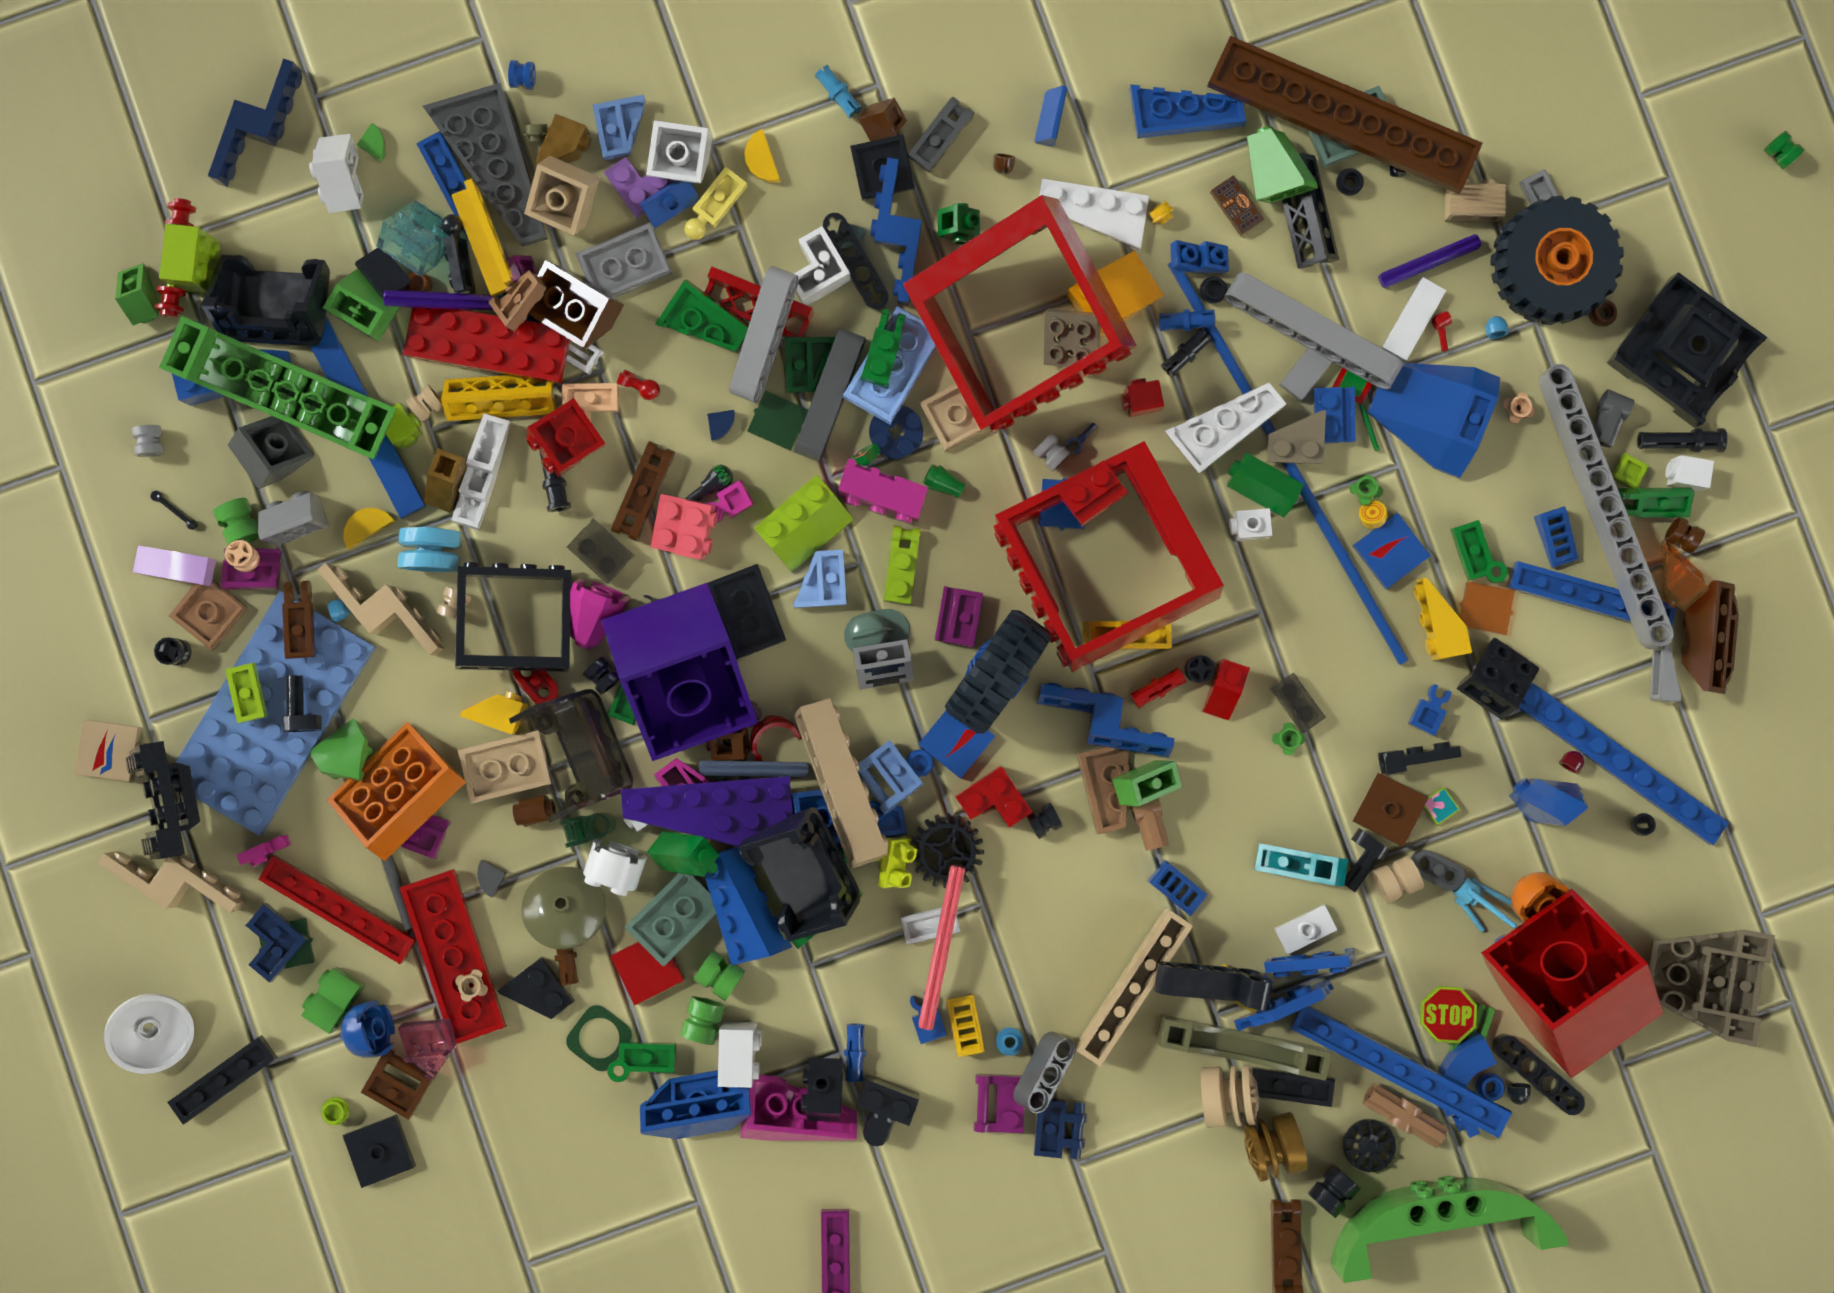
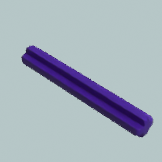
M1473 234L1382 272L1378 276L1380 285L1383 288L1389 287L1473 252L1482 246L1480 238L1477 234Z
M385 290L383 293V303L385 306L493 310L489 304L493 297L488 294Z

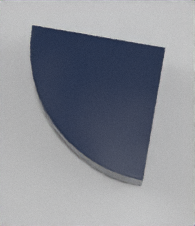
M735 410L707 414L711 441L715 442L722 439L730 431L735 422Z

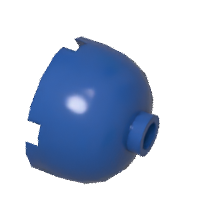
M377 1000L354 1006L344 1016L341 1026V1039L353 1055L362 1058H374L388 1054L393 1047L394 1042L389 1043L390 1035L395 1034L393 1017L385 1005L379 1006L377 1004L379 1002Z

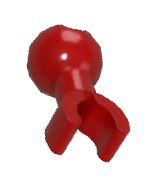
M624 370L623 373L620 372L616 382L621 386L632 387L638 390L644 400H653L660 393V387L656 381L651 379L642 381L627 370Z

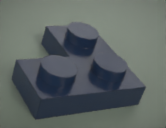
M265 903L245 925L266 943L248 965L269 983L273 982L309 938L268 903Z

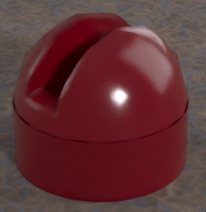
M1569 751L1563 755L1559 764L1566 770L1579 774L1584 766V757L1580 752Z

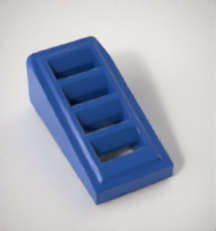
M1565 506L1534 516L1551 568L1579 559ZM1556 518L1558 523L1549 526L1548 520ZM1560 528L1561 534L1551 537L1550 531ZM1564 539L1565 544L1554 547V541ZM1567 549L1569 554L1556 558V552Z
M1166 860L1159 865L1147 880V882L1189 916L1195 912L1207 897L1204 891ZM1168 871H1170L1172 875L1163 886L1159 884ZM1179 878L1181 880L1180 883L1170 893L1168 891L1169 887ZM1186 884L1189 888L1179 900L1176 896ZM1195 891L1198 895L1187 907L1184 903Z

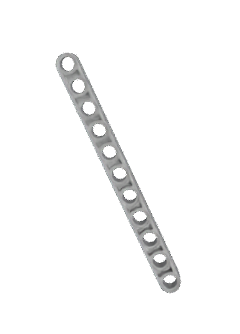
M1555 364L1540 376L1539 387L1637 638L1646 649L1651 650L1666 646L1673 640V629L1569 367L1564 364ZM1551 374L1559 378L1560 384L1552 381ZM1561 399L1568 402L1569 410L1561 405ZM1571 424L1578 427L1579 435L1572 432ZM1581 450H1585L1589 454V461L1581 456ZM1591 475L1598 478L1599 486L1592 483ZM1601 501H1605L1609 505V512L1603 510ZM1612 526L1618 529L1619 538L1612 534ZM1622 552L1629 556V564L1622 560ZM1632 577L1638 580L1639 589L1633 587ZM1643 603L1649 608L1648 616L1642 611ZM1653 629L1659 633L1660 639L1658 642L1652 637Z

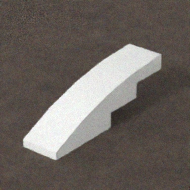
M483 414L466 461L468 467L458 491L460 497L451 519L453 523L480 530L504 453L511 424L510 421Z

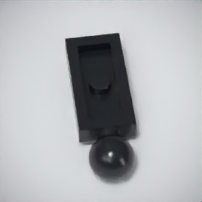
M449 214L443 218L441 223L443 232L449 236L444 238V256L450 269L449 283L455 293L474 294L476 290L466 239L460 238V233L463 231L464 226L459 216Z

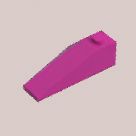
M759 1075V1080H754V1084L750 1088L751 1116L741 1123L740 1138L766 1141H855L857 1139V1111L841 1105V1122L807 1121L806 1112L801 1111L802 1094H807V1089L803 1087L797 1088L777 1076Z

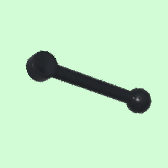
M153 491L150 494L153 501L160 502L183 520L188 529L194 530L197 528L198 523L196 520L189 519L166 501L160 491Z

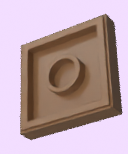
M212 579L211 586L194 584L169 614V617L207 648L215 650L247 611L248 607L230 592L221 588L220 584Z

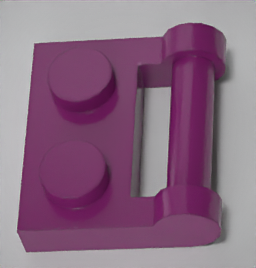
M976 1074L975 1083L978 1084L977 1121L974 1122L975 1132L1024 1133V1107L1018 1105L1014 1100V1090L1022 1075ZM990 1084H997L996 1122L988 1121Z

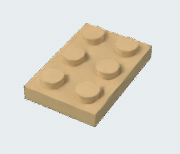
M540 730L458 750L470 804L553 784Z

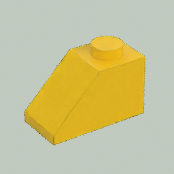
M507 691L506 695L496 694L461 711L460 717L512 735H518L528 703L521 701L523 696Z

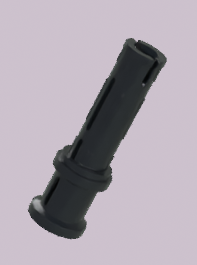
M1695 428L1691 432H1639L1637 447L1639 449H1690L1694 453H1699L1701 450H1716L1718 453H1723L1727 447V432L1724 428H1718L1717 431H1702L1700 428Z
M540 453V458H541V460H542V459H544V457H543V455ZM542 464L545 478L542 488L546 490L549 504L546 507L547 512H560L570 509L571 502L567 501L565 492L566 480L561 476L557 477L554 472L549 474Z

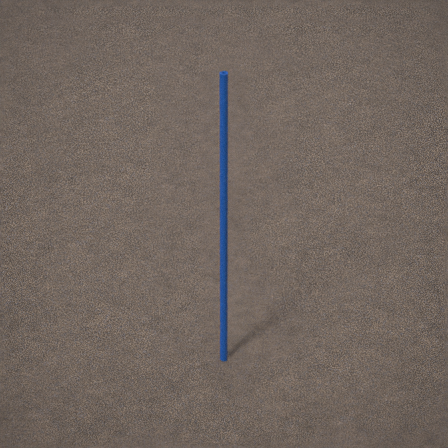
M1170 262L1168 267L1193 310L1205 311L1206 308L1185 272L1171 269ZM1204 327L1207 334L1211 336L1212 343L1241 393L1245 394L1252 391L1250 384L1217 327ZM1270 419L1261 425L1267 438L1270 433L1276 431ZM1282 463L1290 477L1304 484L1300 495L1398 664L1401 665L1409 660L1297 465L1295 463Z

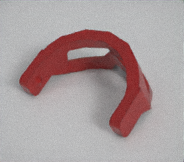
M769 715L753 726L750 735V748L757 761H763L762 756L757 752V742L767 729L785 727L793 731L794 736L798 740L802 739L801 734L792 721L783 716Z

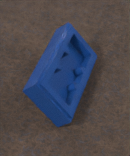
M676 180L639 204L653 227L656 228L697 203L700 198L691 182Z

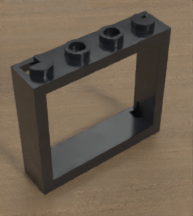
M465 562L464 566H458L455 669L568 672L570 668L571 570H565L563 565H549L548 569H537L535 564H521L520 568H509V564L493 563L492 567H481V564L477 562ZM466 577L562 580L561 657L464 655Z

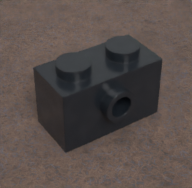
M809 1058V1067H803V1084H808L807 1094H802L801 1111L806 1112L807 1121L841 1122L843 1059Z

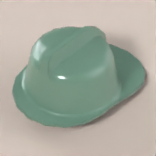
M893 609L876 610L853 617L846 626L844 638L848 649L853 652V648L906 640L909 636V624L906 618L898 611Z

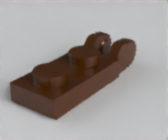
M309 580L302 581L301 602L294 603L293 582H285L283 586L284 603H282L285 659L315 658L313 602H311L313 598L311 583Z

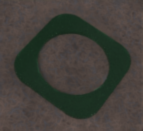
M593 1005L586 1010L570 1031L566 1044L570 1051L597 1071H606L610 1063L619 1057V1043L611 1055L604 1058L591 1057L584 1052L580 1045L579 1035L582 1027L586 1022L594 1018L607 1019L616 1026L619 1033V1043L621 1041L630 1042L632 1031L627 1024L601 1005Z

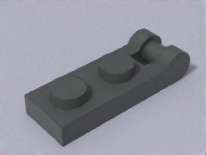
M955 97L949 99L908 153V158L928 173L932 171L975 114L970 108L965 109L959 105L960 101ZM952 113L959 117L956 122L949 118Z

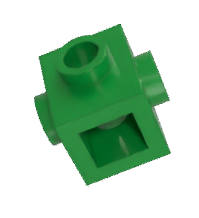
M955 203L952 206L938 209V237L953 240V244L964 245L969 240L980 235V210L970 208L967 203Z

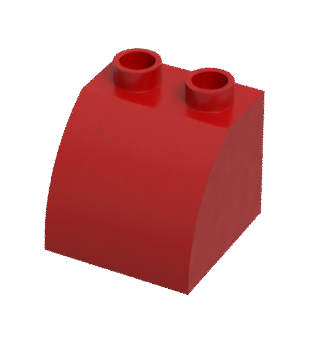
M1573 889L1481 952L1496 983L1534 1038L1571 1079L1663 1014L1648 963Z

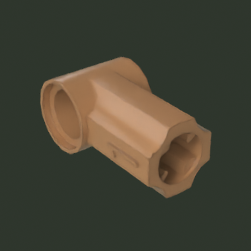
M1159 798L1141 806H1130L1134 821L1138 823L1145 850H1153L1169 845L1161 818L1163 812Z

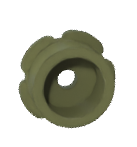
M547 124L525 125L526 133H523V136L529 137V142H544L548 132Z

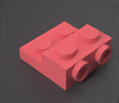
M661 494L650 548L673 552L676 555L694 559H705L712 549L713 540L709 539L711 528H715L718 519V512H715L716 505Z

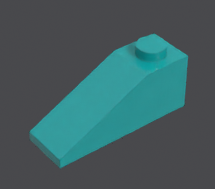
M1259 843L1255 871L1327 885L1344 886L1349 859Z

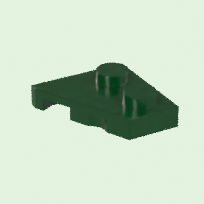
M784 337L782 339L785 393H812L815 391L819 382V376L824 370L836 337Z

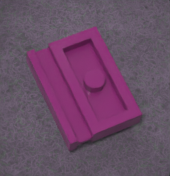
M256 549L260 560L257 567L250 572L238 571L225 558L222 564L220 587L224 590H279L280 557L282 556V551L280 549Z
M944 586L934 641L974 647L983 593Z
M432 815L400 847L436 859L451 822Z

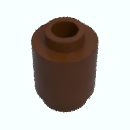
M547 795L520 800L518 804L513 805V817L517 826L529 827L548 823L556 815L555 803Z

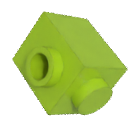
M399 402L392 406L396 408V411L386 434L394 446L405 449L418 442L417 438L423 435L419 429L422 423L413 412H409L407 407Z

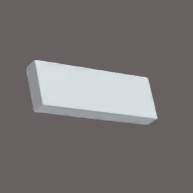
M1422 277L1381 348L1401 361H1407L1446 290Z

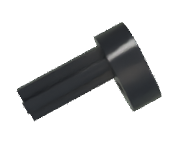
M286 676V716L282 717V732L321 731V715H304L303 676Z
M1358 828L1351 840L1364 848L1365 851L1346 875L1344 884L1353 892H1356L1377 861L1381 860L1383 862L1391 851L1360 828Z

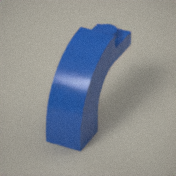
M1476 1033L1475 1036L1462 1040L1453 1051L1448 1052L1441 1063L1438 1073L1467 1087L1473 1076L1497 1063L1485 1038ZM1441 1108V1111L1447 1117H1452L1459 1132L1464 1131L1469 1138L1480 1134L1475 1125Z

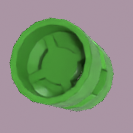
M247 498L230 500L213 510V515L218 525L225 527L222 534L227 545L236 540L250 543L259 538L258 521L250 517L253 510Z
M713 949L693 980L705 988L711 986L713 994L726 1001L745 973V970L736 964H727L726 957Z
M692 996L687 1009L690 1018L684 1020L680 1035L697 1043L714 1045L719 1031L716 1023L722 1021L726 1006L712 999Z

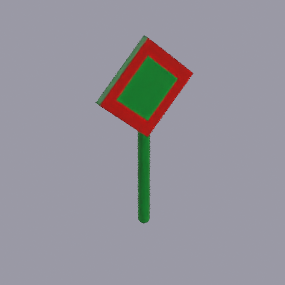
M1342 367L1332 388L1355 387V403L1359 405L1374 451L1377 452L1379 451V446L1364 405V400L1372 384Z

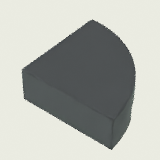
M481 860L477 871L478 882L482 890L492 898L495 896L507 872L485 860Z

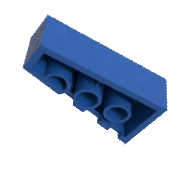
M738 846L717 852L719 854L715 861L717 871L714 874L706 873L705 879L731 965L770 957L792 948L788 939L784 940L779 930L777 916L773 917L766 905V902L769 900L765 892L757 887L755 883L757 876L752 866L741 858Z

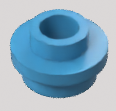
M1013 1027L1002 1029L996 1037L997 1048L1004 1055L1012 1056L1019 1053L1024 1044L1021 1032ZM1008 1037L1015 1039V1044L1011 1047L1005 1045V1039Z

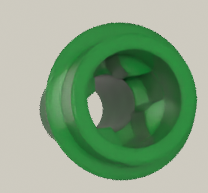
M932 464L923 480V484L927 485L928 489L957 498L960 497L965 487V483L961 482L941 465L936 466Z

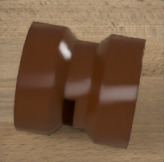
M1677 517L1666 531L1664 539L1671 544H1679L1682 550L1690 554L1702 542L1705 530L1698 526L1693 527L1689 525L1688 520Z

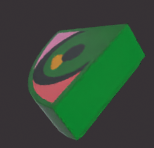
M874 443L856 451L852 457L857 464L866 466L877 457L881 450Z

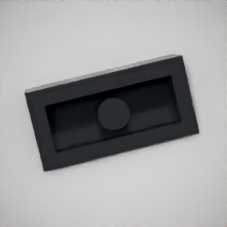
M383 246L374 249L355 262V266L382 299L385 290H410V278Z

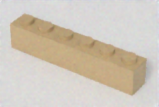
M830 698L799 707L794 714V718L850 869L882 859L888 854V842L885 835L881 834L878 828V815L876 810L871 808L868 801V788L864 782H861L859 777V765L857 759L850 753L848 735L841 729L838 708L832 704Z
M1165 907L1076 1042L1075 1048L1077 1052L1101 1067L1155 985L1158 962H1170L1193 925Z

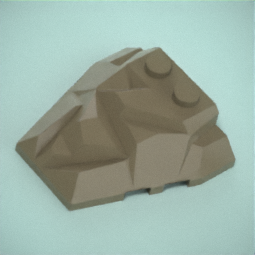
M1736 930L1652 941L1648 966L1660 1005L1726 1041L1757 1047L1762 1020L1756 1017L1764 963H1771L1775 935L1749 930Z

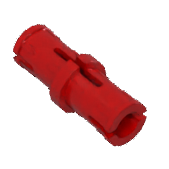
M1177 667L1158 679L1156 677L1151 679V683L1133 693L1131 692L1130 696L1139 709L1158 697L1161 699L1166 697L1165 694L1187 682L1181 670Z

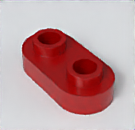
M512 671L514 680L535 704L546 707L556 701L559 692L558 686L546 671H531V675L528 677L523 676L521 671ZM546 689L549 692V696L541 697L539 691Z

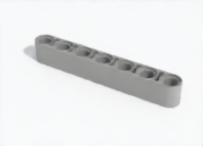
M1239 272L1224 296L1225 300L1237 309L1381 389H1390L1403 367V362L1396 356L1247 273Z

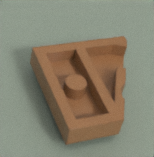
M528 271L517 282L505 288L508 293L500 300L493 297L489 304L504 325L515 331L526 320L534 304L540 301L547 287L536 274Z

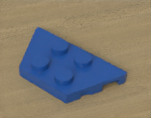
M1327 978L1312 986H1297L1287 991V997L1278 998L1276 996L1270 998L1268 1010H1256L1234 1020L1235 1026L1238 1031H1241L1249 1026L1256 1027L1279 1020L1325 999L1330 994V990L1334 989L1330 979Z

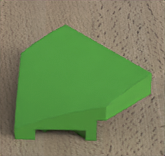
M353 718L312 748L310 754L319 771L330 776L332 779L352 778L354 781H362L365 774L362 772L366 758L372 754L373 749L367 745L369 741L360 723Z

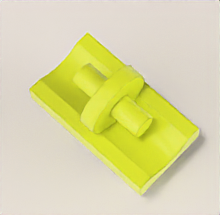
M909 837L886 838L888 854L876 861L880 863V875L877 886L881 888L909 887L912 876L911 873L905 871L906 864L912 863L916 859L917 849L910 845L911 838Z

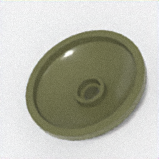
M574 867L553 868L540 874L527 888L522 901V919L527 931L540 944L557 950L572 949L588 942L600 929L606 911L604 893L601 887L592 886L584 882L586 876L583 874V870ZM559 900L566 901L564 908L559 909L556 907Z

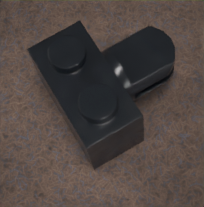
M867 1074L857 1102V1107L869 1111L863 1128V1136L866 1142L872 1146L884 1145L889 1139L895 1121L910 1126L919 1102V1093Z

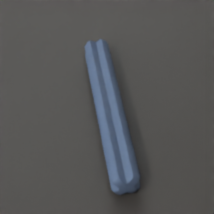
M702 760L699 763V774L702 776L807 777L809 773L807 762Z

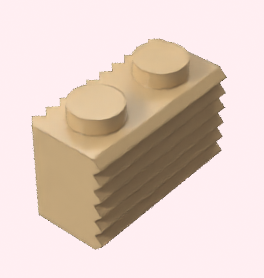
M1467 179L1460 194L1445 189L1444 221L1498 223L1506 214V184H1497V180L1485 179L1480 181V183H1470V180Z

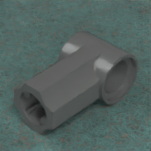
M1610 389L1603 393L1596 410L1599 413L1593 425L1600 446L1607 448L1613 446L1622 422L1628 418L1633 409L1634 399Z

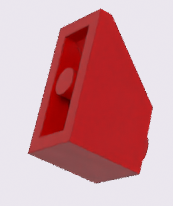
M1226 659L1218 660L1202 712L1229 721L1242 694L1250 667Z

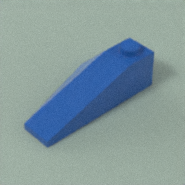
M814 790L792 793L793 815L810 807L816 808L837 847H842L822 791ZM869 802L871 808H874L877 812V825L881 834H884L886 838L907 834L903 807L896 806L889 813L883 814L879 808V802Z

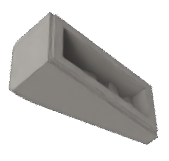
M1670 645L1653 649L1651 701L1681 702V693Z

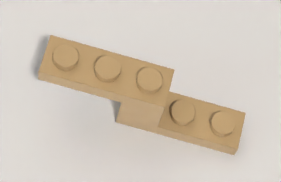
M325 563L317 569L369 634H379L399 617L429 655L437 656L445 649L440 644L443 641L441 636L433 628L430 630L423 623L425 617L416 607L412 609L406 602L408 596L399 586L394 588V586L385 584L363 602L365 596L356 586L351 587L346 581L348 575L339 565L334 566Z
M120 851L103 853L97 862L164 909L176 907L190 886L230 913L240 911L246 902L239 897L241 893L228 885L223 886L217 882L218 877L207 870L201 871L194 866L195 861L186 855L167 858L154 878V874L150 870L141 866H135L130 862L131 858Z

